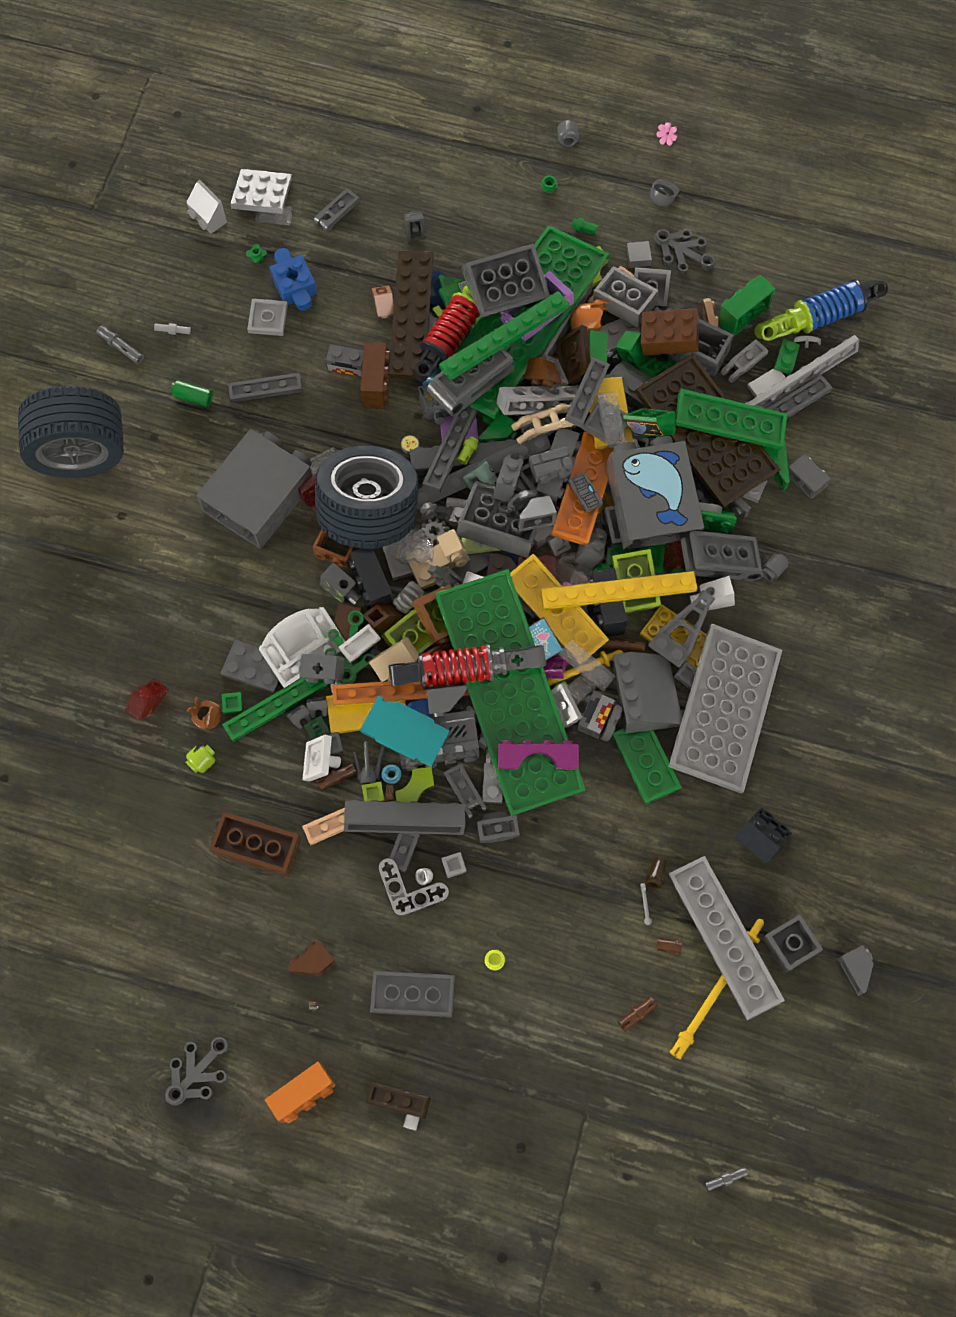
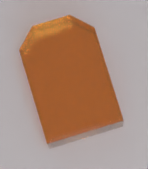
M386 785L385 802L393 801L394 785Z

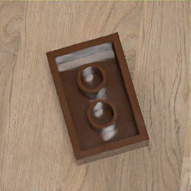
M697 308L642 312L641 347L643 354L658 355L699 352V316Z
M364 342L360 387L363 408L384 409L385 402H388L389 392L387 388L390 385L388 375L390 350H387L386 343Z

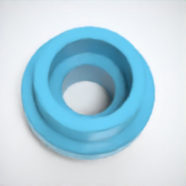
M387 765L382 770V778L388 784H395L401 778V770L396 765ZM390 772L395 773V776L393 778H390L388 776Z

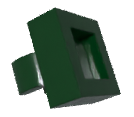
M321 715L303 725L312 740L330 733Z

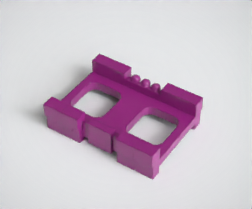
M556 655L555 658L550 657L546 660V666H544L546 678H564V672L569 663L567 655ZM555 665H563L562 669H552Z

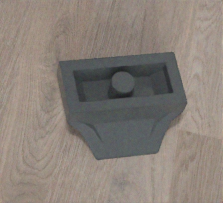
M506 811L484 814L482 820L477 821L480 843L510 840L520 836L517 816H510Z

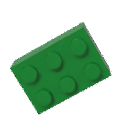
M761 275L755 279L752 278L743 289H738L731 299H726L721 304V311L718 315L719 327L733 334V337L770 307L775 288Z

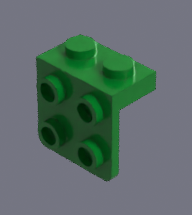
M701 510L704 524L702 532L732 535L737 520L735 513L722 511L721 514Z

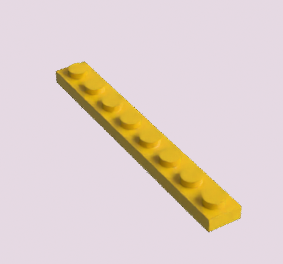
M694 571L541 589L543 609L547 610L696 592L697 584Z

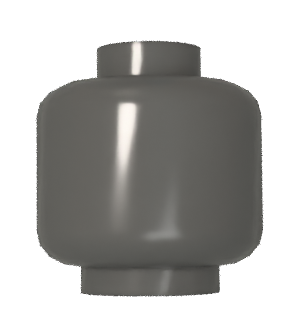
M565 120L558 125L557 135L559 143L563 146L571 147L578 142L580 138L579 126L576 122Z

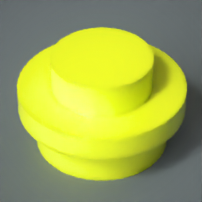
M491 950L486 954L485 965L487 968L497 971L504 966L505 957L501 951Z

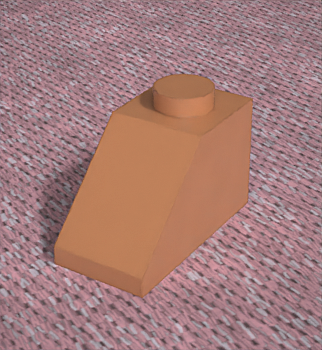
M389 285L372 288L377 316L381 318L392 317L394 302Z

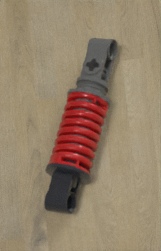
M489 644L480 646L479 649L476 647H471L470 650L469 648H464L463 652L460 648L456 649L455 652L454 650H449L448 654L445 650L441 651L440 654L436 651L433 653V657L429 652H419L418 662L390 664L388 669L391 686L421 682L423 690H426L432 684L433 687H438V678L441 686H446L447 681L449 685H453L454 679L456 684H461L462 679L464 683H469V677L471 682H476L477 677L480 682L483 680L493 681L494 675L497 673L506 675L508 670L546 666L543 645L504 650L503 647H499L498 650H491ZM515 655H518L519 658H521L518 660L517 664H515V662L512 660L515 658Z

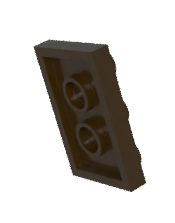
M580 325L557 341L559 363L568 381L567 386H574L582 381L591 362L588 331L584 325Z

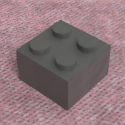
M800 914L762 938L784 974L823 950Z

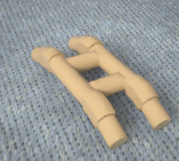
M559 404L518 419L517 422L511 425L514 431L531 422L534 428L524 432L523 435L516 439L517 442L521 445L538 435L562 427L576 426L565 421V418L559 420L557 415L567 413L571 404ZM550 416L552 423L542 426L540 419Z

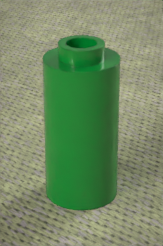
M177 380L171 386V393L174 398L204 407L211 405L213 399V390L180 380Z

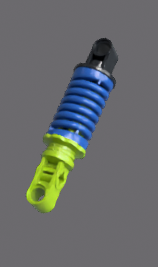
M856 279L850 280L848 284H842L836 288L824 291V293L806 298L804 301H797L794 309L790 308L786 310L785 314L759 323L755 327V335L759 339L770 341L788 335L791 332L796 334L800 330L810 333V331L816 330L817 327L820 328L829 323H834L836 320L838 321L853 315L854 312L861 313L866 311L867 302L885 296L888 292V285L885 281L870 280L863 284ZM765 328H767V329H768V332H767V334L764 336V330H765Z

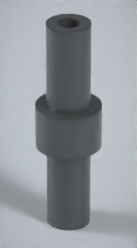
M745 1167L731 1173L727 1171L720 1174V1177L705 1184L708 1191L723 1185L727 1187L733 1184V1181L748 1176V1172Z

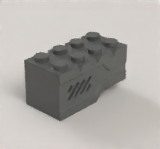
M699 319V352L663 355L680 362L694 354L714 380L729 353L733 334Z
M473 710L431 717L435 724L449 730V734L432 768L436 767L437 763L445 762V765L456 764V760L464 759V762H473L479 758V744ZM399 753L401 767L406 769V771L418 769L417 766L425 765L426 768L430 767L416 759L412 760Z

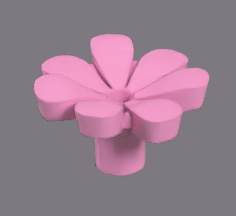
M669 122L658 126L660 131L657 132V137H661L660 144L663 145L667 141V145H672L673 141L677 139L675 134L677 128L671 127Z

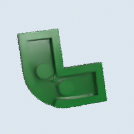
M652 358L641 366L640 371L650 378H654L678 362L668 358V361H657L656 358Z

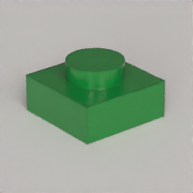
M241 692L222 694V712L224 715L243 713Z

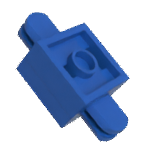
M278 249L274 256L276 264L269 267L272 280L282 301H287L288 305L295 303L300 311H306L312 306L311 296L317 294L316 284L303 255L293 258L288 249Z

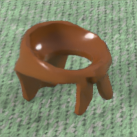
M195 697V706L187 709V712L192 715V722L196 727L203 730L215 728L221 720L220 706L212 701L200 703L198 697ZM203 707H209L208 714L202 720H199L197 716L199 710Z

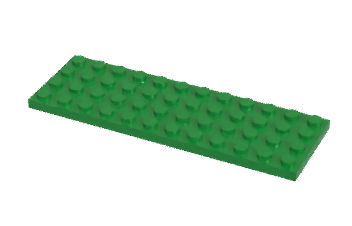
M550 225L547 226L534 244L543 275L550 271L574 293V304L528 340L524 341L522 338H519L504 347L503 349L513 357V363L511 364L514 365V370L471 403L470 407L496 419L501 412L496 404L499 388L518 387L525 377L529 358L540 357L609 259V253ZM548 289L549 295H553V293ZM543 300L527 304L512 317H517ZM501 312L481 317L456 353L504 325L500 319Z
M509 569L435 593L454 652L459 648L462 652L464 648H469L470 650L471 647H476L479 649L480 646L489 644L491 650H498L499 647H503L504 650L535 646ZM515 655V658L512 660L515 662V664H517L518 660L521 658H519L518 655ZM543 667L508 670L506 675L497 673L494 675L493 681L483 680L480 682L477 677L476 682H471L469 677V683H466L467 691L510 816L586 791L579 769L557 770L554 762L542 754L527 756L522 760L518 770H498V744H502V741L511 740L514 741V744H522V741L526 740L534 741V744H542V741H554V744H562V741H568Z

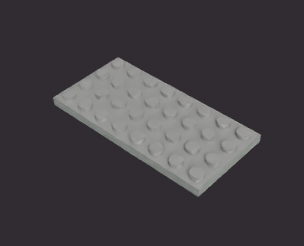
M715 624L709 625L668 767L738 793L744 792L782 654L781 649Z

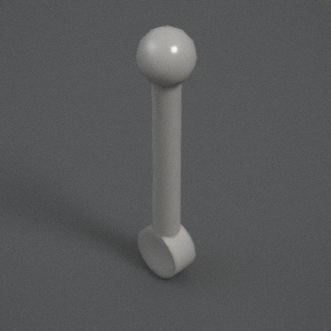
M641 883L645 911L644 923L651 925L652 919L649 918L645 883Z

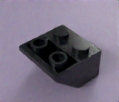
M760 808L735 838L767 864L792 833L786 825L779 823L773 818L769 811Z

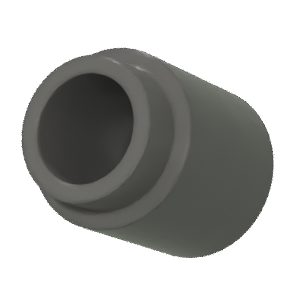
M774 554L762 567L763 577L768 581L776 580L789 566L788 559L783 554Z

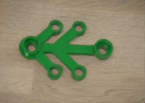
M356 610L348 615V622L351 625L349 639L358 632V626L363 623L362 613ZM355 616L359 618L357 623L352 621V618ZM331 629L328 632L329 640L333 641L337 647L344 643L336 629ZM332 632L337 633V637L331 638L330 634ZM328 648V649H326L325 655H327V652H328V651H333V652H334V656H336V651H335V649H333V648ZM366 654L363 660L352 666L353 662L350 663L345 657L344 673H349L350 678H343V681L339 682L341 684H352L356 680V673L366 666H371L370 663L365 661V658L371 657L373 659L374 656Z

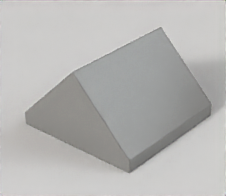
M635 267V278L659 290L656 306H667L671 270Z

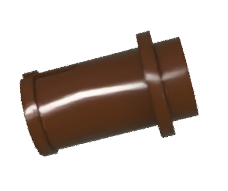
M658 938L656 951L672 952L674 955H677V953L681 954L682 942L679 939L674 941Z

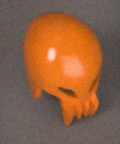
M596 299L592 303L579 305L571 315V330L573 331L580 325H584L587 327L588 334L589 330L600 331L602 327L600 324L603 315L602 311L608 309L604 306V303L609 302Z

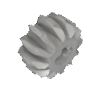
M438 518L435 522L429 519L428 524H422L423 529L419 530L421 535L419 539L420 542H424L425 548L429 545L430 548L438 545L437 537L450 531L449 527H445L446 523L444 521L439 523Z
M413 581L409 582L393 600V605L399 611L406 614L413 608L412 603L424 595V591L418 584Z

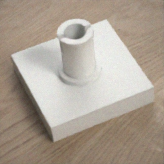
M323 735L306 742L303 771L304 781L310 782L328 775L329 767L334 769L340 767L341 758L330 755L332 736Z

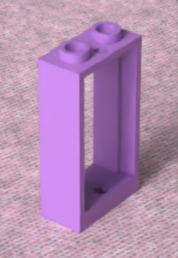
M550 271L544 275L547 288L553 294L559 291L569 302V307L573 305L574 293ZM526 305L502 311L500 318L502 323L505 324L512 320V316ZM561 313L551 318L547 322L543 323L542 325L538 326L529 333L525 334L521 338L524 341L528 340L530 337H532L535 333L541 330L544 326L550 323Z

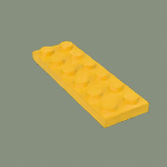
M534 553L510 573L518 596L539 620L544 618L555 638L579 665L609 641L607 636L580 606L543 609L541 589L563 586Z

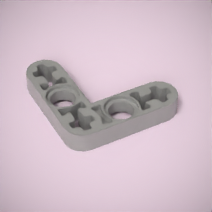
M386 858L379 863V872L394 912L398 915H405L438 903L448 896V888L441 882L406 893L395 861ZM385 862H388L389 865L393 864V868H391L392 875L397 873L398 877L385 880V877H389L387 871L382 870L385 867ZM392 881L400 883V890L398 892H391L389 890V884ZM437 886L445 889L442 892V897L433 895L432 898L434 900L430 901L429 895L426 892L428 889H430V893L435 892ZM416 894H425V903L417 904L415 902ZM411 896L414 908H411L409 904L404 907V911L396 909L399 900L406 903L409 901L407 897Z

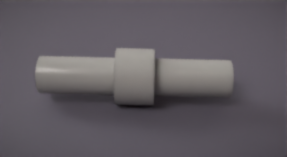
M169 323V325L155 324L154 331L168 332V334L176 335V333L191 334V327L177 326V324Z

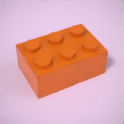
M316 1062L267 1097L265 1101L278 1122L290 1124L299 1117L298 1113L300 1111H308L316 1105L315 1101L318 1098L323 1097L324 1099L334 1092L332 1088L336 1085L323 1065Z

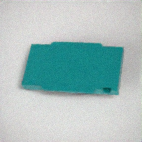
M381 696L377 697L360 729L361 733L375 739L376 742L432 767L449 734V730L435 724L432 718L399 702H388Z

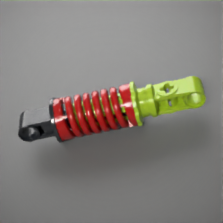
M467 285L462 289V293L453 294L450 303L427 334V338L419 344L424 354L416 364L413 372L416 380L420 382L426 381L438 364L453 356L454 352L458 349L457 346L465 339V335L469 333L468 330L476 322V318L481 316ZM424 368L427 371V373L422 374L419 372L418 369Z

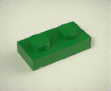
M783 338L774 370L791 375L800 344Z

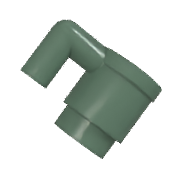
M484 460L463 477V481L472 490L474 485L472 479L475 477L480 482L488 485H493L498 478L488 462Z

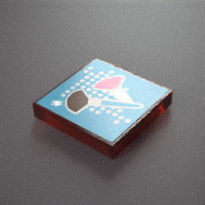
M544 617L529 626L535 646H544L546 661L563 651L562 646Z

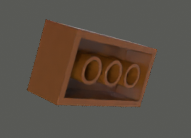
M223 812L209 850L213 855L289 877L301 838L298 834Z

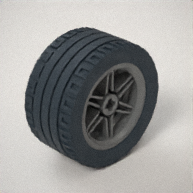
M78 386L48 388L27 397L18 409L20 457L28 467L41 474L64 478L92 476L112 469L120 462L124 455L121 408L111 396L101 391Z
M355 446L333 453L319 466L315 477L316 518L321 529L333 540L355 548H380L400 541L414 527L417 519L418 475L413 465L402 455L382 447Z

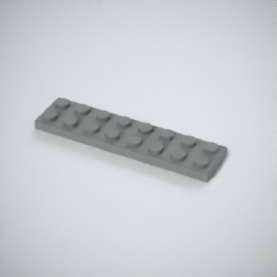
M703 856L669 873L671 881L747 1021L785 1001L706 857Z

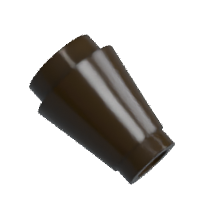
M660 857L654 859L645 877L647 886L660 889L665 884V859Z

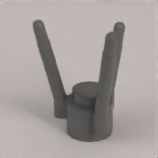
M367 741L364 742L365 767L362 768V771L357 753L353 752L358 780L361 785L376 783V780H379V772L385 750L384 745H381L375 771L373 767H369Z

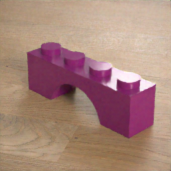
M506 740L502 741V744H498V770H518L522 760L532 754H542L549 757L554 762L557 770H577L579 768V744H574V741H562V744H554V741H542V744H534V741L526 740L522 741V744H514V741Z

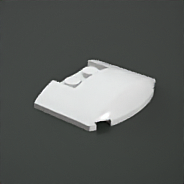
M324 607L305 609L283 619L266 635L262 646L260 645L259 651L284 688L300 678L302 654L325 655V651L328 648L335 649L336 654L340 652L337 645L328 638V632L331 629H336L338 632L339 630ZM332 632L330 637L336 638L337 633ZM339 632L340 638H341V639L343 640V642L345 643L346 641L344 640V638L342 637V635H341L340 632ZM328 651L327 655L334 656V652Z

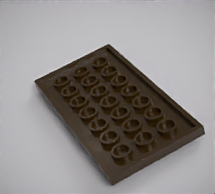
M691 354L639 386L634 391L647 409L675 411V416L678 395L681 389L727 399L694 354ZM676 425L675 434L670 435L673 443L685 441L692 470L722 509L781 470L762 445Z

